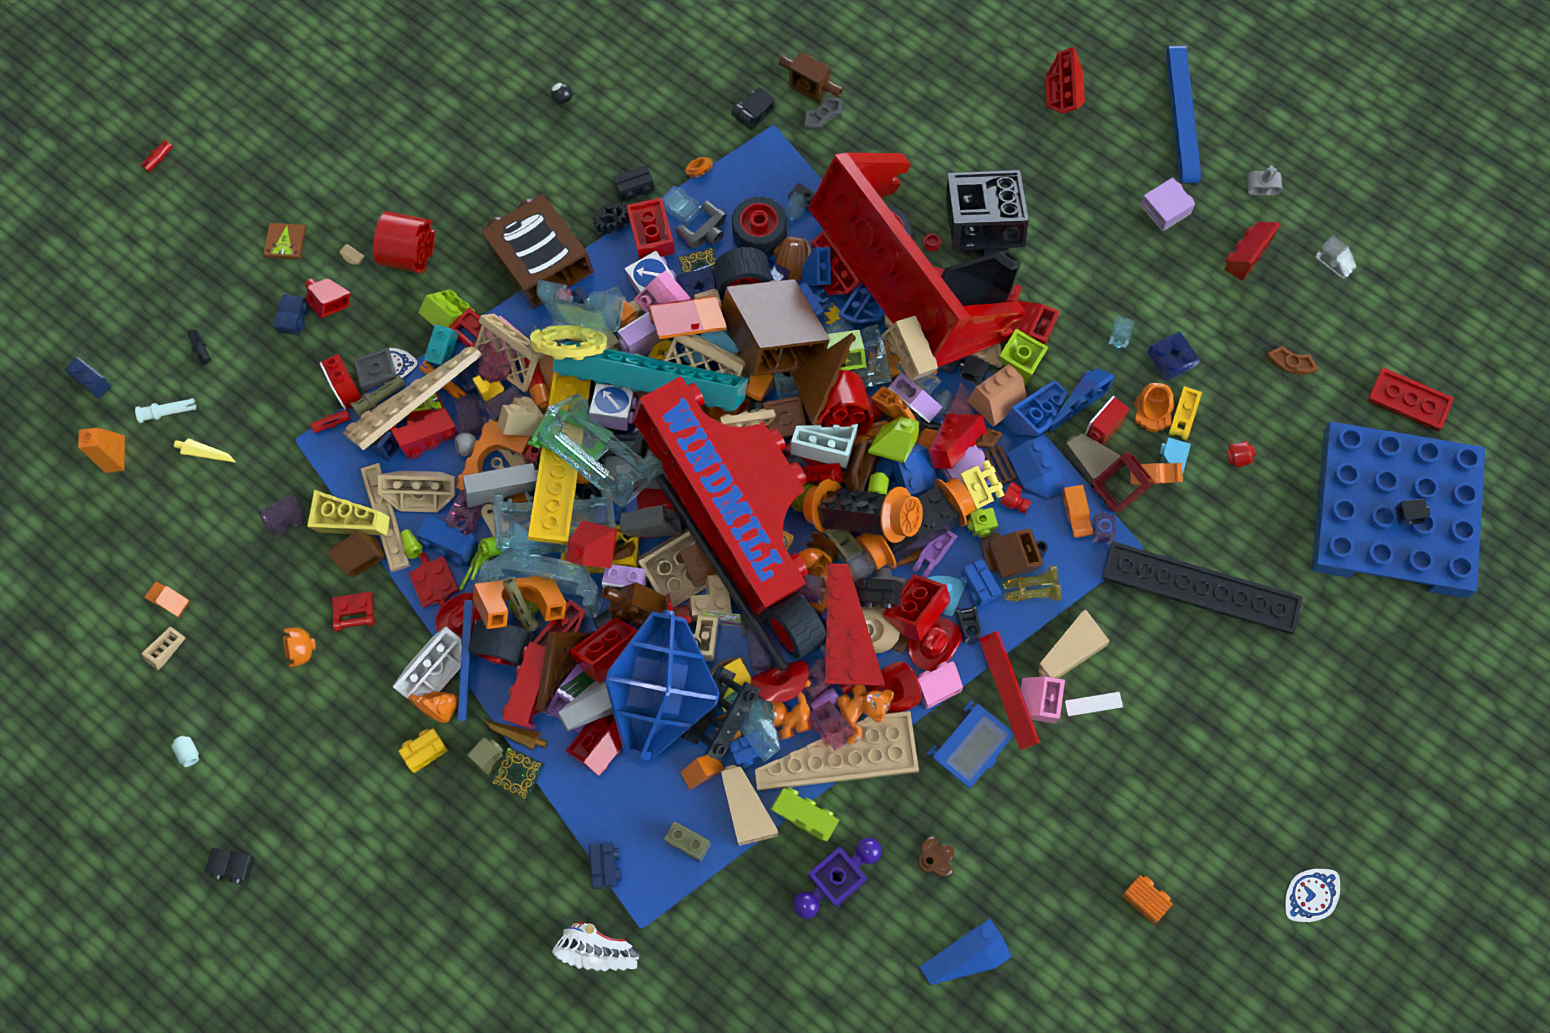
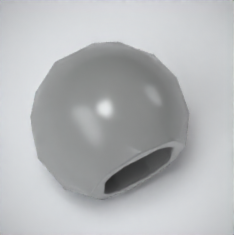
M470 433L459 434L455 438L457 453L461 456L472 455L474 451L473 446L477 441L476 438Z

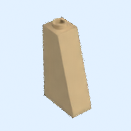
M1086 609L1038 666L1040 677L1045 676L1058 679L1108 645L1109 639Z
M731 765L725 767L721 774L738 845L742 846L777 837L778 830L741 766Z

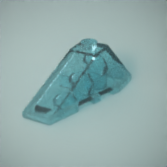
M733 691L725 699L733 704L738 693ZM757 695L739 729L760 758L766 762L780 750L778 733L774 726L775 717L771 709L772 702L765 701Z

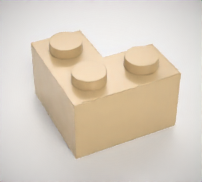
M514 398L513 404L502 405L497 426L505 435L533 436L544 415L531 398Z
M718 575L707 576L705 582L706 595L690 596L688 608L691 622L697 621L698 615L703 616L702 610L723 613L732 612L730 594Z
M698 615L696 632L693 636L704 660L713 662L719 626L718 617Z

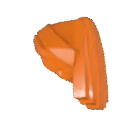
M1150 383L1146 385L1133 403L1137 408L1136 423L1150 432L1164 430V428L1171 426V412L1174 410L1173 393L1170 387L1165 384Z
M432 691L421 697L410 694L407 698L425 715L442 723L450 721L459 704V696L447 692Z

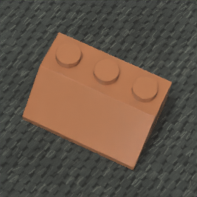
M1008 364L978 385L967 399V402L994 427L1004 420L1013 406L1027 398L1023 376Z

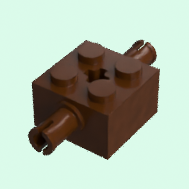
M800 52L794 61L785 55L780 58L779 66L789 70L790 88L817 103L821 101L827 92L837 98L842 94L843 87L831 82L830 67L827 64L821 63L811 55H806L803 52Z
M637 582L618 589L605 586L602 591V597L610 600L608 612L615 615L617 619L630 622L635 627H641L652 611L662 613L665 610L667 597Z

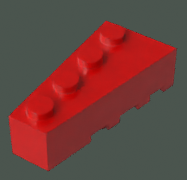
M532 642L525 646L522 653L524 658L522 665H519L516 670L515 676L517 679L515 685L512 684L509 690L510 700L508 704L504 705L502 715H504L503 720L534 730L535 723L532 722L533 717L539 713V710L536 709L546 651L545 646Z

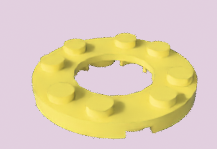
M557 325L546 327L542 332L539 329L532 332L530 335V346L535 352L551 355L554 359L560 360L565 357H572L574 360H583L586 356L602 354L607 346V337L602 332L597 331L595 333V331L588 327ZM569 338L574 341L583 342L580 343L579 347H576V344L568 346L562 343L561 346H557V342L554 340L560 341Z

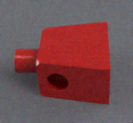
M309 279L306 282V301L320 318L349 307L351 293L332 280L324 279L316 282L313 279Z

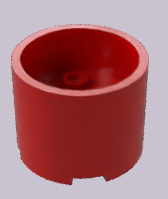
M390 211L384 212L378 221L374 235L373 255L376 264L420 274L424 273L427 269L425 264L429 256L432 257L434 250L435 230L431 229L432 220Z
M839 370L838 373L840 375L834 388L831 387L826 406L817 418V425H821V427H833V425L851 427L852 424H858L856 436H863L870 430L874 420L864 381L855 372Z

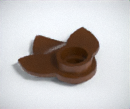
M813 531L811 533L813 542L806 544L808 548L815 547L821 549L831 557L832 563L837 560V546L832 539H826L823 534Z
M934 836L929 837L921 847L922 854L918 858L919 868L923 872H934L939 876L951 874L953 869L948 862L954 856V848L949 845H938ZM926 859H929L932 864H927Z

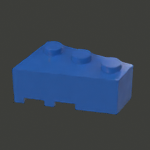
M428 515L416 533L420 539L419 542L423 546L435 548V551L441 556L445 557L448 555L454 563L460 566L464 564L468 567L478 551L479 544L474 535L469 533L466 536L460 533L461 529L457 527L453 529L446 522Z

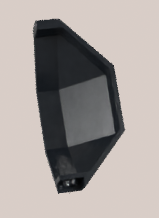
M1003 251L946 267L940 277L962 306L1005 303L1012 292L1021 261L1009 252ZM964 358L939 368L950 374Z

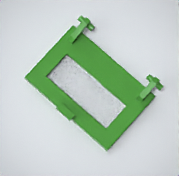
M551 405L532 436L531 441H528V444L536 448L540 446L580 463L581 468L591 471L596 466L613 432L587 421L589 415L578 410L576 415Z

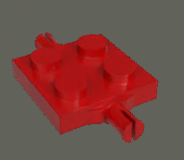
M422 552V554L418 555L422 565L408 574L423 608L433 604H439L442 607L451 595L459 592V588L444 556L434 561H429L427 553Z

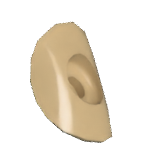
M876 606L874 608L861 607L875 653H883L890 650L899 640L900 632L883 617L882 614L886 609Z

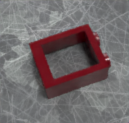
M1127 452L1091 482L1094 485L1093 489L1100 497L1102 496L1106 501L1105 505L1107 508L1114 512H1122L1155 484L1154 480L1134 455ZM1126 465L1141 485L1119 503L1104 483Z

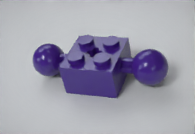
M869 837L861 839L856 845V854L851 858L848 857L841 847H838L808 873V877L817 888L812 892H801L794 898L793 910L795 914L803 919L814 917L819 910V902L825 897L836 909L867 881L866 876L860 871L859 867L862 864H873L879 860L882 854L879 842ZM833 874L837 876L841 874V882L833 881Z

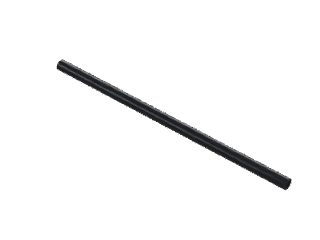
M664 474L658 475L655 478L658 485L780 672L786 670L789 667L666 477Z

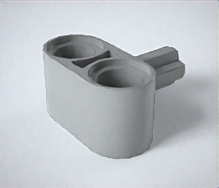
M1272 165L1266 168L1265 171L1248 173V193L1251 195L1280 194L1282 192L1281 173L1277 172V169L1273 168Z

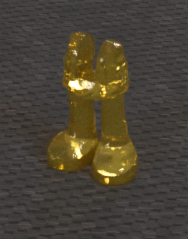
M1056 565L1049 566L1046 573L1042 575L1012 577L1003 582V587L1006 589L1019 587V591L1005 594L1007 601L1018 602L1019 600L1025 601L1031 598H1050L1053 601H1062ZM1051 585L1046 588L1026 590L1028 586Z

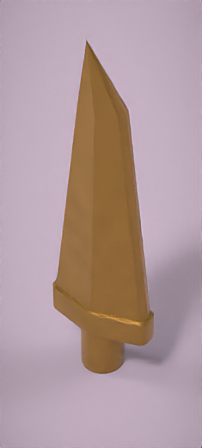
M484 720L491 730L528 747V749L534 750L536 745L542 748L547 747L548 741L540 738L541 732Z

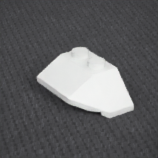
M444 627L428 641L406 666L393 685V688L406 698L410 694L421 697L432 691L440 692L461 668V638L449 628Z

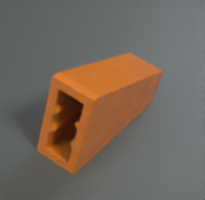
M101 428L79 430L78 448L105 473L124 471V435Z

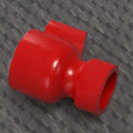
M1012 481L1000 504L1009 509L1017 508L1018 512L1025 514L1032 501L1021 498L1022 487Z

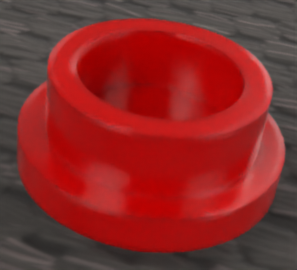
M928 234L923 240V246L928 251H936L941 246V239L937 234Z

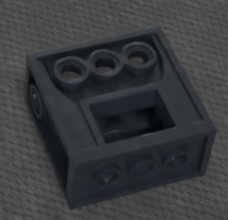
M1020 170L948 173L946 206L952 250L1024 248L1026 246L1029 219ZM1007 230H1009V231H1011L1012 233L1006 234L1005 232H1006Z

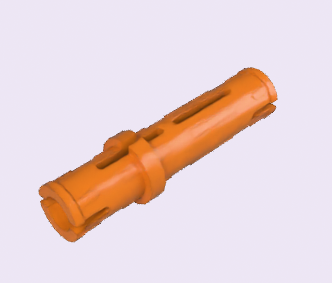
M424 361L423 364L428 369L422 365L419 367V370L426 375L436 369L427 361ZM449 381L442 387L459 403L465 402L460 395L465 399L468 398V393L464 392L452 381Z

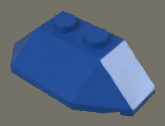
M860 283L839 312L838 317L853 324L876 323L881 321L885 313L864 284Z
M1014 434L1007 457L1023 488L1046 499L1062 494L1065 486L1061 470L1042 434L1038 436Z
M916 443L905 463L889 459L897 486L907 489L911 496L919 497L935 487L934 481L937 479L928 448Z

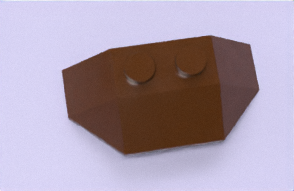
M876 436L855 446L853 453H851L848 468L842 474L846 490L868 491L870 476L875 474L881 457L868 453Z

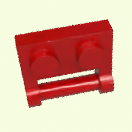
M469 307L448 328L459 333L457 339L466 347L472 346L475 348L477 340L473 343L459 331V328L462 326L478 339L482 324L479 323L480 316Z
M371 592L332 597L334 631H341L342 628L361 625H375L373 594ZM367 613L366 617L341 621V617Z

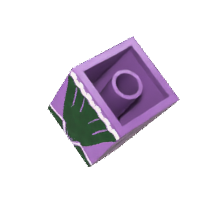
M577 664L556 691L547 711L560 719L558 712L594 683L595 680L589 677L580 665ZM586 724L576 727L574 730L580 733Z

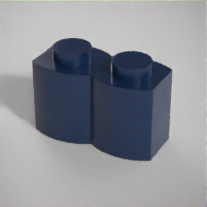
M283 294L274 321V327L277 332L294 335L300 334L301 330L305 327L304 318L310 310V305L305 297Z

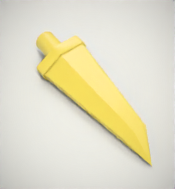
M189 438L185 442L177 440L174 442V447L181 449L180 454L235 462L228 453Z

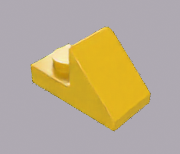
M480 376L473 378L479 395L488 409L491 408L504 392L503 386L496 376L484 381Z

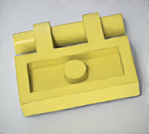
M989 460L982 462L984 468L982 472L979 466H974L959 474L974 501L975 509L994 501L991 495L993 492H995L997 498L1004 496L1003 486L1001 482H998L994 473L996 472L995 468L991 466ZM988 476L991 483L990 487L985 482L984 477Z

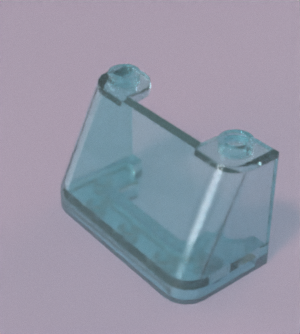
M538 280L537 295L554 321L605 332H615L619 329L625 297L595 291L589 295L587 305L572 302L573 296L569 295L565 290L567 285Z

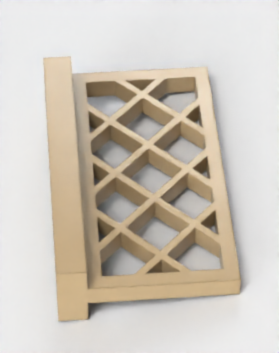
M495 314L481 315L479 323L482 326L475 348L480 351L484 344L487 354L484 355L480 352L482 355L479 359L523 392L527 391L538 359L543 358L544 354L535 352L530 346L528 338ZM487 329L491 332V339L487 337ZM499 338L503 340L505 348L501 349ZM491 341H493L496 349L494 352L491 351L489 344ZM511 348L516 349L517 358H513ZM505 350L508 356V361L506 362L504 361L502 351ZM494 354H497L500 364L495 363ZM525 357L531 360L529 368H526ZM516 360H519L521 366L520 371H517L515 365ZM510 363L512 374L507 372L505 364ZM523 373V383H521L518 374Z
M696 334L673 337V342L664 360L669 361L676 358L677 363L682 364L679 357L688 354L691 363L688 366L696 367L704 363L706 369L711 370L708 362L714 360L718 362L720 368L716 372L725 373V370L731 369L737 372L736 376L740 377L747 366L742 358ZM677 342L685 346L686 352L677 353ZM696 351L701 353L703 361L695 363L691 353Z

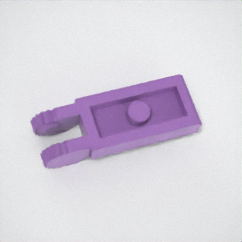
M949 530L928 543L912 570L917 572L922 563L926 561L930 565L925 569L922 577L927 578L957 539V535Z

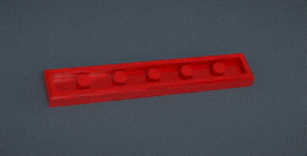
M994 631L979 638L1019 749L1024 750L1040 743L999 631Z

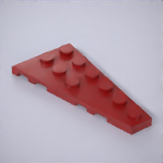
M828 564L825 684L885 686L849 565Z

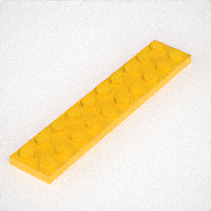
M554 372L548 409L553 405L576 415L578 410L587 413L591 380H579L576 376H561L559 373ZM555 417L548 431L582 446L584 429ZM543 447L528 540L568 545L579 463Z

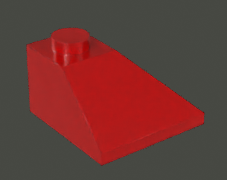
M585 520L581 521L568 541L565 561L583 566L611 568L617 529Z

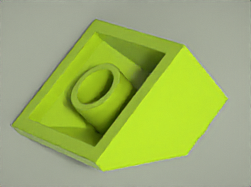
M1016 329L998 358L1004 367L1010 364L1023 376L1024 384L1027 385L1048 347Z
M899 417L883 425L871 444L868 453L905 463L918 440L919 421Z

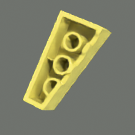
M314 490L307 527L319 533L351 534L352 532L359 531L367 535L387 536L390 517L380 511Z

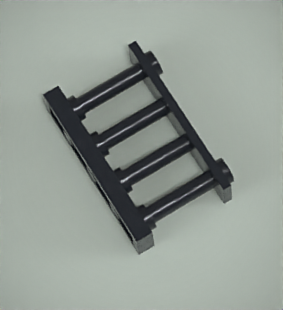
M718 665L712 676L720 692L717 705L680 736L694 744H698L701 741L708 746L705 754L719 761L722 760L760 691L759 688L747 682H744L743 686L733 680L736 674ZM728 688L738 693L733 704L723 698ZM719 705L728 711L723 722L713 716ZM709 723L718 728L713 740L703 734Z

